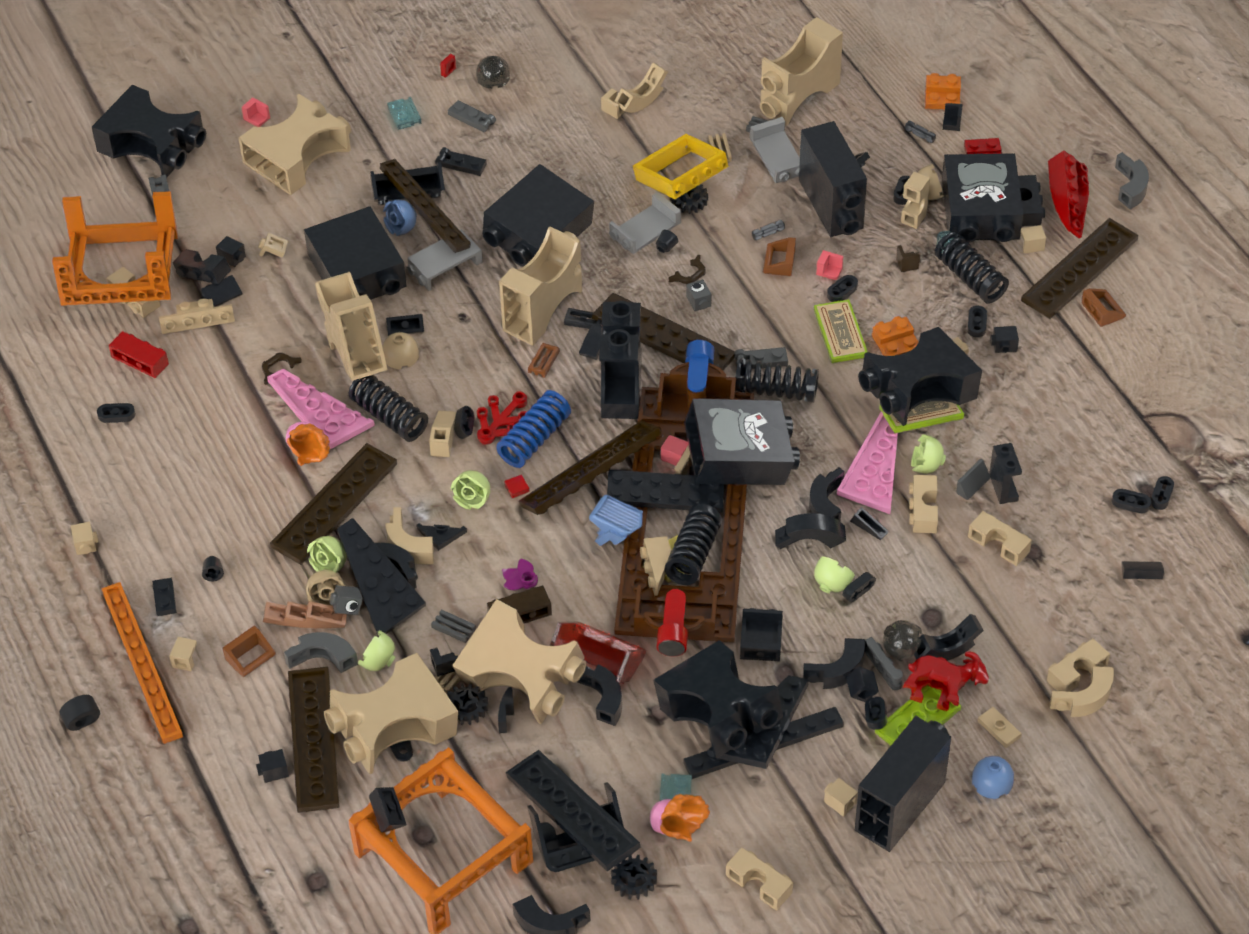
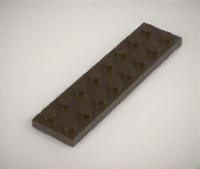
M1108 218L1021 296V302L1051 319L1138 240V234Z
M612 293V294L604 301V302H616V301L632 302V301H630V300H628V299H626V298H624V297H622V296H620V295H618V294H615V293ZM603 303L592 314V319L596 321L600 319L601 323ZM641 306V343L685 363L687 345L694 340L707 341L715 349L713 365L721 368L723 371L735 358V351Z
M642 420L520 499L518 501L520 506L536 515L544 514L548 511L549 507L561 503L566 496L576 493L584 484L593 482L595 477L608 472L610 467L616 463L623 462L630 454L640 451L641 447L645 444L655 441L656 437L662 434L659 427Z
M366 443L270 542V547L302 565L310 556V552L307 553L309 544L319 537L329 536L397 465V459Z
M326 666L288 671L297 811L301 813L340 808L334 733L330 731L324 718V711L330 709L329 668Z

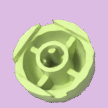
M924 434L918 439L921 442L919 447L915 446L911 466H915L912 471L928 474L933 473L940 465L944 464L946 455H944L942 444L936 438Z
M473 470L462 472L451 485L454 500L461 507L471 510V507L477 509L482 507L488 500L491 492L488 479L482 473Z
M333 536L319 537L310 543L307 549V553L310 552L311 556L309 562L316 571L325 569L337 573L345 565L347 554L341 541Z
M823 556L818 560L814 570V577L820 585L819 588L828 594L831 591H844L853 581L855 574L848 567L844 566L842 568L839 566V562Z
M381 630L377 633L379 638L374 636L363 653V659L365 660H359L358 662L360 666L370 671L382 670L386 665L390 667L396 658L393 655L395 650L393 640Z

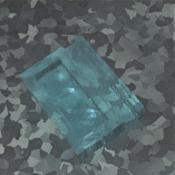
M411 96L406 100L399 99L387 103V108L398 130L414 126L415 123L422 124L421 117Z
M662 773L659 801L672 799L678 794L691 795L692 775L671 774V776Z

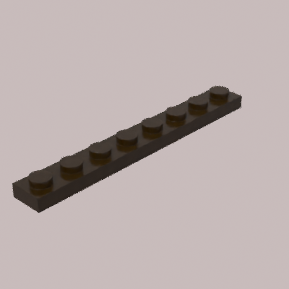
M396 159L380 163V170L454 253L470 248L471 242Z

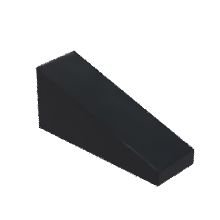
M862 507L850 520V522L880 541L889 532Z

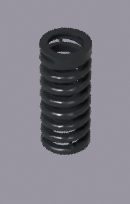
M958 232L948 233L936 245L935 256L944 265L949 267L957 277L961 278L962 282L967 284L986 304L997 301L1006 292L1009 286L1008 278L1004 277L1000 271H997L995 266L990 265L988 260H984V256L978 254V251L972 248L971 244L966 242ZM954 238L953 240H951V241L948 243V245H947L946 247H944L945 243H946L949 239ZM965 249V251L956 259L958 254ZM971 255V257L962 265L964 260H966L967 257ZM975 261H977V263H976L970 270H968V269L970 268V266H971ZM981 267H983V269L975 276L976 272ZM987 273H989V275H988L983 281H981L982 278H983ZM997 287L999 288V290L994 294L988 295L991 292H993Z
M739 358L736 370V392L745 393L746 390L748 393H753L756 389L758 395H762L766 391L767 396H772L775 392L776 396L781 398L785 393L787 399H792L795 394L796 399L799 401L806 395L804 401L815 402L819 369H812L814 376H811V369L806 368L801 386V367L797 366L791 385V366L787 365L781 384L782 365L778 363L776 364L771 383L772 364L767 362L761 382L762 362L757 361L751 381L752 361Z
M375 375L359 378L352 382L348 392L349 399L356 402L357 405L364 408L368 413H371L373 417L378 418L381 423H384L393 432L399 434L405 441L412 442L425 431L429 419L428 415L420 412L418 407H413L410 401H406L403 396H399V393L392 391L391 387L385 386L383 381H378ZM359 382H361L360 386H359L358 389H357L356 396H355V389H356L357 385L359 384ZM379 387L378 391H377V392L374 394V396L371 398V395H372V394L374 393V391ZM386 393L385 396L381 399L380 403L377 404V402L380 400L383 394ZM393 398L392 401H391V402L389 403V405L387 406V408L384 409L385 406H386V405L388 404V402L390 401V399ZM399 404L398 408H397V409L395 410V412L391 415L392 411H393V410L395 409V407ZM407 408L406 412H405V413L403 414V416L398 420L399 416H400V415L402 414V412ZM419 418H421L419 425L413 429Z
M696 504L690 508L683 527L665 564L667 577L677 584L692 585L700 576V571L703 569V564L706 562V557L709 555V550L712 548V543L715 541V537L722 524L720 513L712 506Z

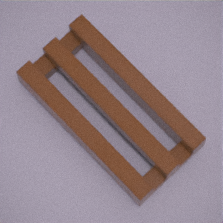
M542 343L528 367V373L535 372V375L541 374L545 378L557 358L560 348ZM545 349H548L545 355L543 356L539 366L535 367L538 361L540 360L542 354L544 353Z

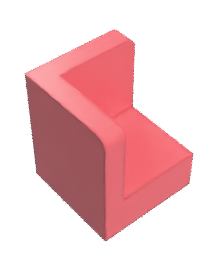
M253 97L242 106L243 119L257 127H261L270 119L268 105Z
M823 250L817 261L816 275L837 280L843 269L844 257Z
M669 435L661 447V460L676 466L688 447V442Z

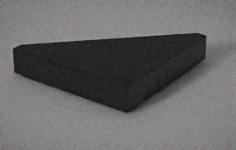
M421 523L416 525L417 530L424 537L433 538V546L438 551L467 533L465 526L454 528L449 525L434 524V526H425Z

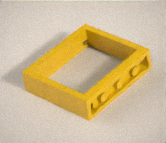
M684 134L634 164L633 170L636 181L673 199H677L729 166L725 151L688 134ZM690 152L707 159L674 180H670L657 173Z

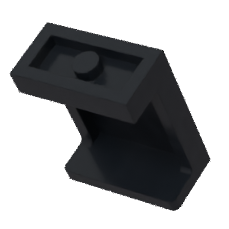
M1013 444L994 445L989 474L999 504L1017 502L1019 495L1012 476L1021 475L1022 469Z
M743 609L740 659L780 662L783 611L775 609Z

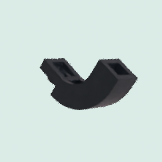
M840 467L833 472H829L826 477L819 474L814 479L810 488L809 510L810 513L828 515L841 522V509L828 499V496L840 486L844 479V470Z
M817 513L799 514L787 518L786 525L775 530V543L779 549H782L799 540L815 539L831 549L846 541V529L842 522L828 515Z
M375 543L414 589L417 588L416 580L418 576L412 555L402 547L394 544Z
M969 614L952 631L940 636L922 634L909 647L916 660L922 656L930 655L937 658L942 657L948 661L970 650L975 645L973 640L984 630L976 615Z
M845 638L844 653L839 660L833 663H804L803 678L808 679L810 683L823 682V689L837 688L847 684L846 676L859 666H863L865 639Z
M598 664L595 670H592L586 666L582 677L577 683L591 687L602 695L596 707L597 720L616 726L622 713L621 686L615 675L607 668Z
M532 895L512 904L513 915L519 925L529 934H575V928L584 927L591 921L590 909L587 904L560 915L544 912Z

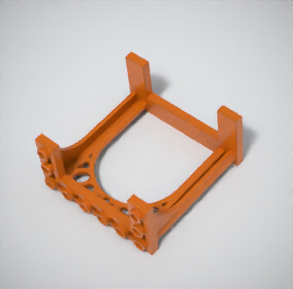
M171 191L153 192L157 222L86 225L81 196L63 197L62 203L70 239L68 256L53 257L52 259L61 306L171 300L169 280L174 239H178ZM157 240L156 251L145 252L148 273L137 280L128 283L102 284L89 279L83 272L87 244Z
M449 747L437 753L432 760L422 764L418 770L411 775L405 776L399 784L394 786L401 809L403 810L416 798L429 793L437 792L441 798L449 793L455 794L471 803L505 838L442 886L438 887L402 850L396 839L395 829L391 830L388 835L380 831L371 802L360 812L354 813L348 820L354 854L360 859L373 850L420 896L425 903L430 934H439L451 925L448 902L509 856H511L512 870L516 874L533 863L531 828L526 823L520 826L455 761L454 752Z

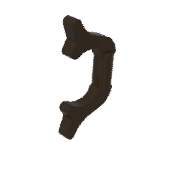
M698 254L695 259L690 260V265L698 268L697 272L691 276L684 277L679 271H676L675 275L668 278L669 282L689 284L704 276L706 269L700 261L701 255Z
M276 353L273 357L262 363V371L265 375L264 384L267 385L269 383L267 377L274 374L268 370L278 361H286L290 368H294V365L302 362L301 357L295 358L285 353Z

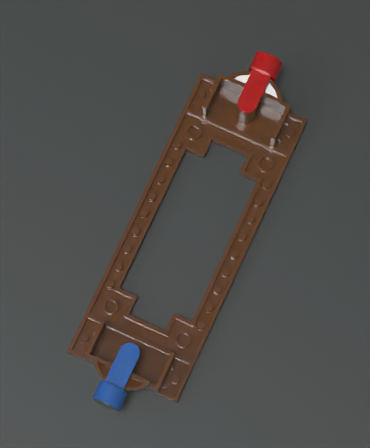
M704 340L690 342L686 349L685 363L677 365L670 373H660L659 388L642 387L638 422L642 420L657 426L662 434L657 436L655 441L645 444L641 447L640 451L634 453L632 471L652 472L654 450L661 451V447L669 435L687 438L684 421L693 399L754 400V393L736 392V377H726L727 374L721 368L713 365L715 349L711 343ZM728 484L720 572L700 571L699 587L661 585L657 596H654L653 588H649V574L645 573L642 567L643 559L640 555V547H643L648 507H635L643 511L642 527L628 535L624 540L614 635L657 638V650L661 654L670 657L683 655L686 652L688 640L715 642L720 640L721 642L735 643L747 484Z

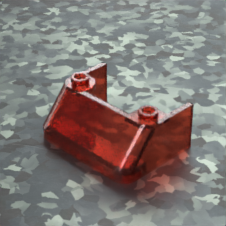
M578 621L558 622L550 646H560L572 641L578 642L585 657L583 660L586 663L595 667L599 664L607 668L615 675L616 681L622 684L631 680L647 651L640 646Z

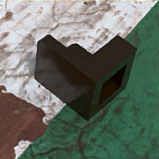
M898 245L896 261L900 271L907 272L919 269V252L904 253L902 246Z

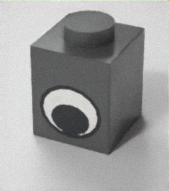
M703 279L686 284V297L694 311L711 307L712 294Z
M336 585L334 593H331L330 604L333 605L335 613L358 615L363 599L359 587Z

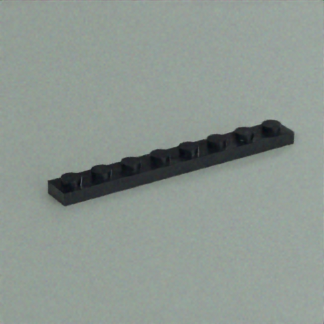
M832 707L791 721L776 750L844 727V722L837 708ZM707 751L683 759L691 779L738 764L737 762L710 757Z

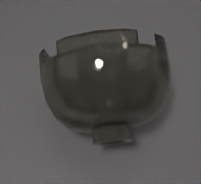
M487 56L481 59L477 65V81L481 86L491 89L492 86L500 88L506 85L510 80V69L507 62L499 56Z
M907 620L893 622L884 630L883 646L886 652L900 662L903 661V658L909 659L921 644L919 633L922 634V630L919 626Z

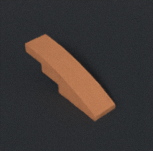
M311 601L308 602V605L287 602L286 606L266 602L263 622L300 628H345L347 614L335 613L333 606Z

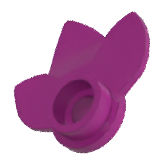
M521 558L519 560L517 568L502 569L503 577L506 580L504 587L508 590L530 589L538 583V577L534 573L533 565L525 559Z

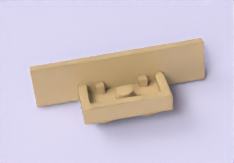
M212 299L182 302L176 305L177 314L159 317L162 334L235 322L232 304L214 307Z

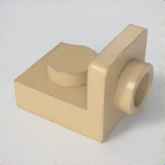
M268 233L266 238H262L258 248L261 249L259 255L263 256L265 251L283 257L288 240Z

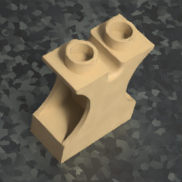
M816 17L803 27L796 42L783 56L775 60H768L765 57L762 59L761 84L763 89L761 90L760 109L767 118L777 119L783 117L787 126L797 108L808 96L818 91H823L827 94L840 84L843 32Z
M300 94L297 95V108L288 119L273 126L253 127L239 137L243 163L290 195L306 184V171L317 158L333 152L351 151L349 139L351 127L347 120L341 116L334 117L326 112V109L319 101L314 100L311 102Z
M549 227L541 247L532 260L522 268H511L501 278L499 287L504 332L533 346L546 332L550 318L560 302L572 292H582V272L579 264L581 261L580 240L573 233L568 231L561 232Z
M348 272L314 282L320 308L326 320L324 325L330 349L337 348L350 379L353 381L388 370L372 302L367 295L359 296L351 273Z
M496 599L452 666L461 681L468 685L472 684L474 688L479 686L480 691L495 686H509L524 692L529 697L530 709L539 724H542L547 715L554 717L564 703L565 696L556 690L553 683L556 681L566 685L569 681L576 683L586 669V661L583 660L585 657L576 641L560 646H545L529 639L525 635V625L517 610Z
M415 653L397 661L391 678L374 691L363 694H348L335 689L331 690L330 709L324 711V718L332 733L335 734L341 731L345 738L353 736L344 741L346 754L353 764L361 761L370 775L374 771L376 760L380 754L393 744L407 740H420L436 745L456 736L458 710L418 653Z

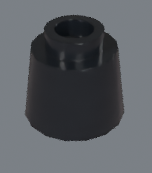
M662 230L656 241L657 250L661 253L669 252L679 242L677 236L669 230Z
M215 556L207 557L203 562L202 577L211 582L220 580L224 575L220 559Z

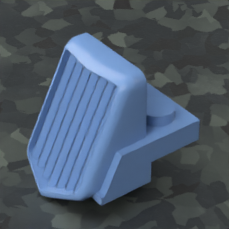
M604 495L589 516V519L600 528L595 542L600 546L609 540L615 545L619 544L628 535L642 527L643 511L609 495Z

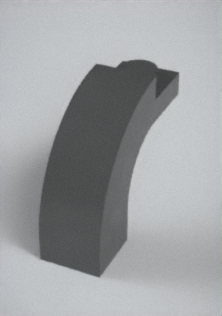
M1121 152L1117 155L1115 168L1125 175L1130 182L1120 187L1118 200L1131 210L1145 198L1149 172L1140 159L1134 162L1130 157Z
M315 632L298 637V645L284 651L285 662L289 669L312 658L330 660L340 673L358 665L357 654L353 647L345 639L331 633Z

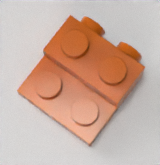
M937 73L926 75L925 109H945V103L960 104L961 76H956L955 74L940 76Z
M900 316L894 317L892 321L887 323L880 321L873 327L872 337L883 356L907 353L919 343L914 335V328L907 316L903 318Z

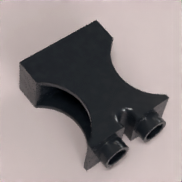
M131 85L91 127L97 152L113 159L126 155L147 157L159 165L161 175L166 174V178L175 169L179 170L183 167L187 153H190L195 147H201L205 142L207 134L206 129L203 128L200 111L186 114L163 112L152 104L149 91L135 85Z
M626 301L603 302L602 336L600 337L599 361L601 362V418L638 419L642 369V348L640 343L641 303Z
M936 327L920 333L918 345L907 353L883 356L866 352L864 354L863 368L858 374V380L865 392H871L880 400L881 408L886 414H892L902 426H905L909 412L922 403L945 401L961 405L977 399L982 369L940 327Z
M720 640L653 679L660 710L674 722L694 721L706 725L716 759L730 750L740 748L747 738V731L745 729H751L754 733H759L764 729L774 727L783 718L778 688L775 685H750L739 680L734 651Z

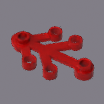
M517 391L512 396V402L501 414L498 408V396H489L488 406L491 407L493 422L488 426L487 408L480 407L477 409V418L480 419L481 429L477 432L478 440L482 444L488 445L496 437L506 436L507 432L527 412L521 411L518 416L509 417L516 408H524L527 405V395L522 391ZM508 425L505 429H498L500 426Z

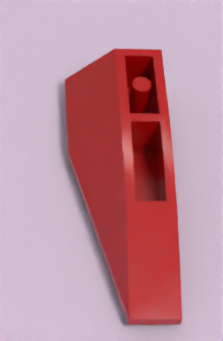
M1063 150L1048 160L1051 196L1058 216L1066 229L1080 239L1083 234L1089 198L1088 168L1084 163L1075 159L1073 155Z

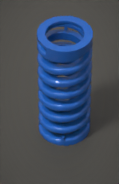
M547 390L532 405L531 409L519 419V422L507 432V435L497 443L496 448L500 457L515 468L523 467L526 460L532 457V453L537 452L538 447L544 444V440H547L550 434L556 431V427H559L562 421L566 420L571 414V407L567 400L559 393ZM545 411H547L552 416V418L545 413ZM538 417L542 418V420L549 425V427L546 426ZM533 424H535L540 430H542L543 433H541L537 428H535ZM527 430L530 431V432L537 438V440L534 439V438L527 432ZM521 437H523L527 442H529L531 446L524 442ZM515 443H516L517 445H519V446L525 451V453L522 452V451L515 445ZM507 446L512 450V452H513L515 455H517L516 457H514V456L509 452Z

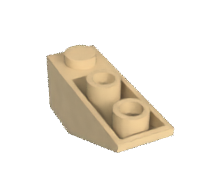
M438 411L432 425L429 440L431 456L450 457L456 412Z
M667 536L645 538L643 547H640L641 558L645 559L644 570L645 573L649 574V588H653L654 596H657L666 575L665 564L671 554Z

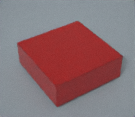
M450 53L440 62L441 76L446 78L456 69L455 55Z
M522 474L504 481V485L512 499L530 492L529 486Z

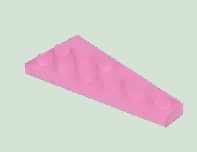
M281 369L267 377L269 384L301 422L314 424L323 430L324 434L329 437L330 449L375 426L374 420L366 419L356 410L352 411L346 407V404L327 393L317 391L313 385L303 383L299 377L285 369Z
M882 411L838 487L837 495L890 514L898 433L893 432Z

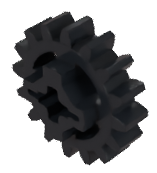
M700 184L677 199L670 197V201L677 208L681 209V213L688 211V214H691L693 210L695 213H698V209L703 210L704 206H707V188H703V184Z
M461 684V688L458 689L454 686V692H447L449 699L458 710V720L461 725L464 722H468L471 725L473 720L478 723L479 716L485 717V711H488V697H486L485 691H480L479 686L472 688V684H469L468 687Z
M630 855L628 860L624 859L621 864H617L611 870V884L614 885L615 892L620 890L621 897L628 894V899L631 900L632 896L636 895L638 900L640 899V894L647 897L648 890L654 891V885L657 884V869H654L653 862L648 864L647 857L641 860L640 855H637L636 858H632Z

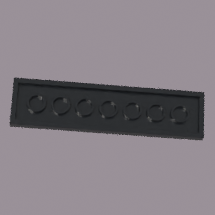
M537 750L506 771L507 778L607 872L641 848L640 842L540 750Z

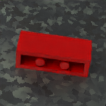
M122 331L109 344L112 358L153 378H156L169 365L167 353L163 349L157 348L147 341H142L133 334Z

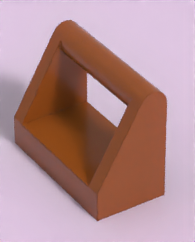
M788 237L767 244L763 273L792 276L796 238ZM773 251L786 252L785 261L771 265Z
M1089 288L1083 291L1081 303L1100 327L1126 317L1125 312L1106 289ZM1104 298L1114 311L1107 310L1099 299Z
M255 625L222 648L225 660L242 677H245L276 655L274 649ZM259 644L266 652L243 668L237 659Z

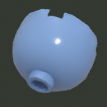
M392 200L385 204L383 212L386 211V217L383 219L387 230L391 234L395 233L396 236L404 235L414 228L417 213L409 202L405 200Z
M988 756L978 761L974 767L972 784H974L977 789L976 791L986 798L997 799L1001 795L1009 794L1013 788L1014 772L1011 765L1005 759L999 756Z

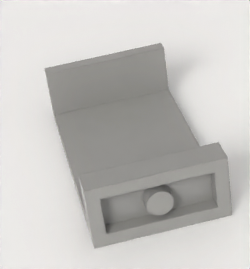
M783 117L757 124L750 128L749 138L775 184L799 177L800 158L784 131L785 121Z
M656 192L652 195V205L621 226H617L611 221L609 223L610 237L619 242L624 249L635 254L656 240L662 230H671L681 223V210Z
M462 229L460 231L471 242L469 249L454 253L442 239L408 257L407 269L409 273L414 275L419 284L428 291L432 290L431 279L469 259L476 266L482 263V250Z

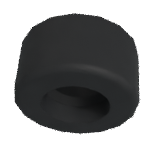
M89 694L70 699L59 711L66 728L70 731H77L94 723L101 714L93 696Z

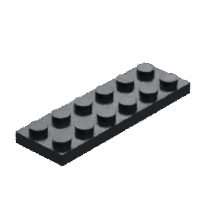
M624 470L608 471L607 495L633 507L690 510L696 504H706L715 508L719 513L723 512L724 484H696L694 475Z

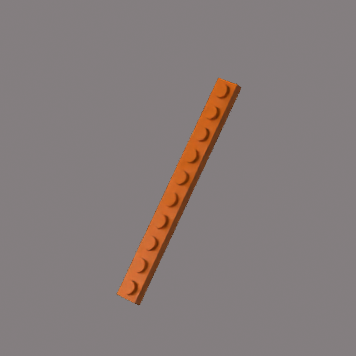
M121 582L101 588L163 744L182 738V731Z

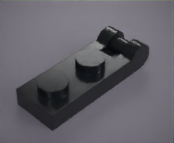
M446 147L440 150V155L435 159L436 165L437 162H441L444 168L481 176L487 165L486 159L453 152Z

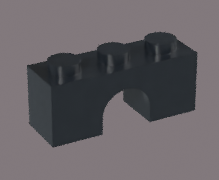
M1019 175L1023 208L1022 226H1040L1042 218H1045V208L1042 207L1043 196L1039 194L1041 191L1040 182H1037L1036 175Z
M185 249L172 262L176 273L180 277L219 284L231 271L224 256L211 254L203 261L198 251Z

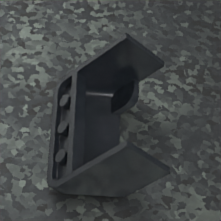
M437 162L436 166L406 170L431 198L441 197V193L445 192L441 162ZM370 171L374 202H378V205H385L391 200L405 199L384 173L374 174V171Z
M606 782L604 787L608 803L600 806L624 827L616 791ZM532 805L527 806L536 842L543 861L550 871L560 872L596 861L566 832L556 835L555 828L550 823H540L538 813Z

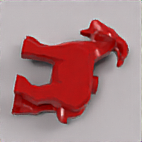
M971 651L965 652V656L971 658L963 660L965 665H955L942 657L922 656L914 663H909L908 668L913 673L904 682L903 688H910V700L919 703L923 701L921 689L928 685L941 690L942 693L936 708L947 712L949 701L955 706L959 705L958 691L965 686L969 679L974 682L975 686L978 683L987 684L989 682L986 666L979 655Z

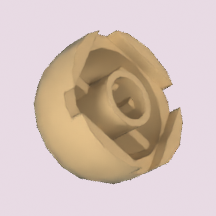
M933 164L925 166L917 172L930 178L928 200L944 197L943 193H940L942 188L937 173H935V170H931L934 168Z
M397 332L391 334L382 345L386 365L391 368L402 369V366L411 367L419 358L418 344L408 333Z
M324 569L315 572L308 579L306 585L308 601L333 606L330 604L331 593H334L336 585L345 586L343 579L332 570Z

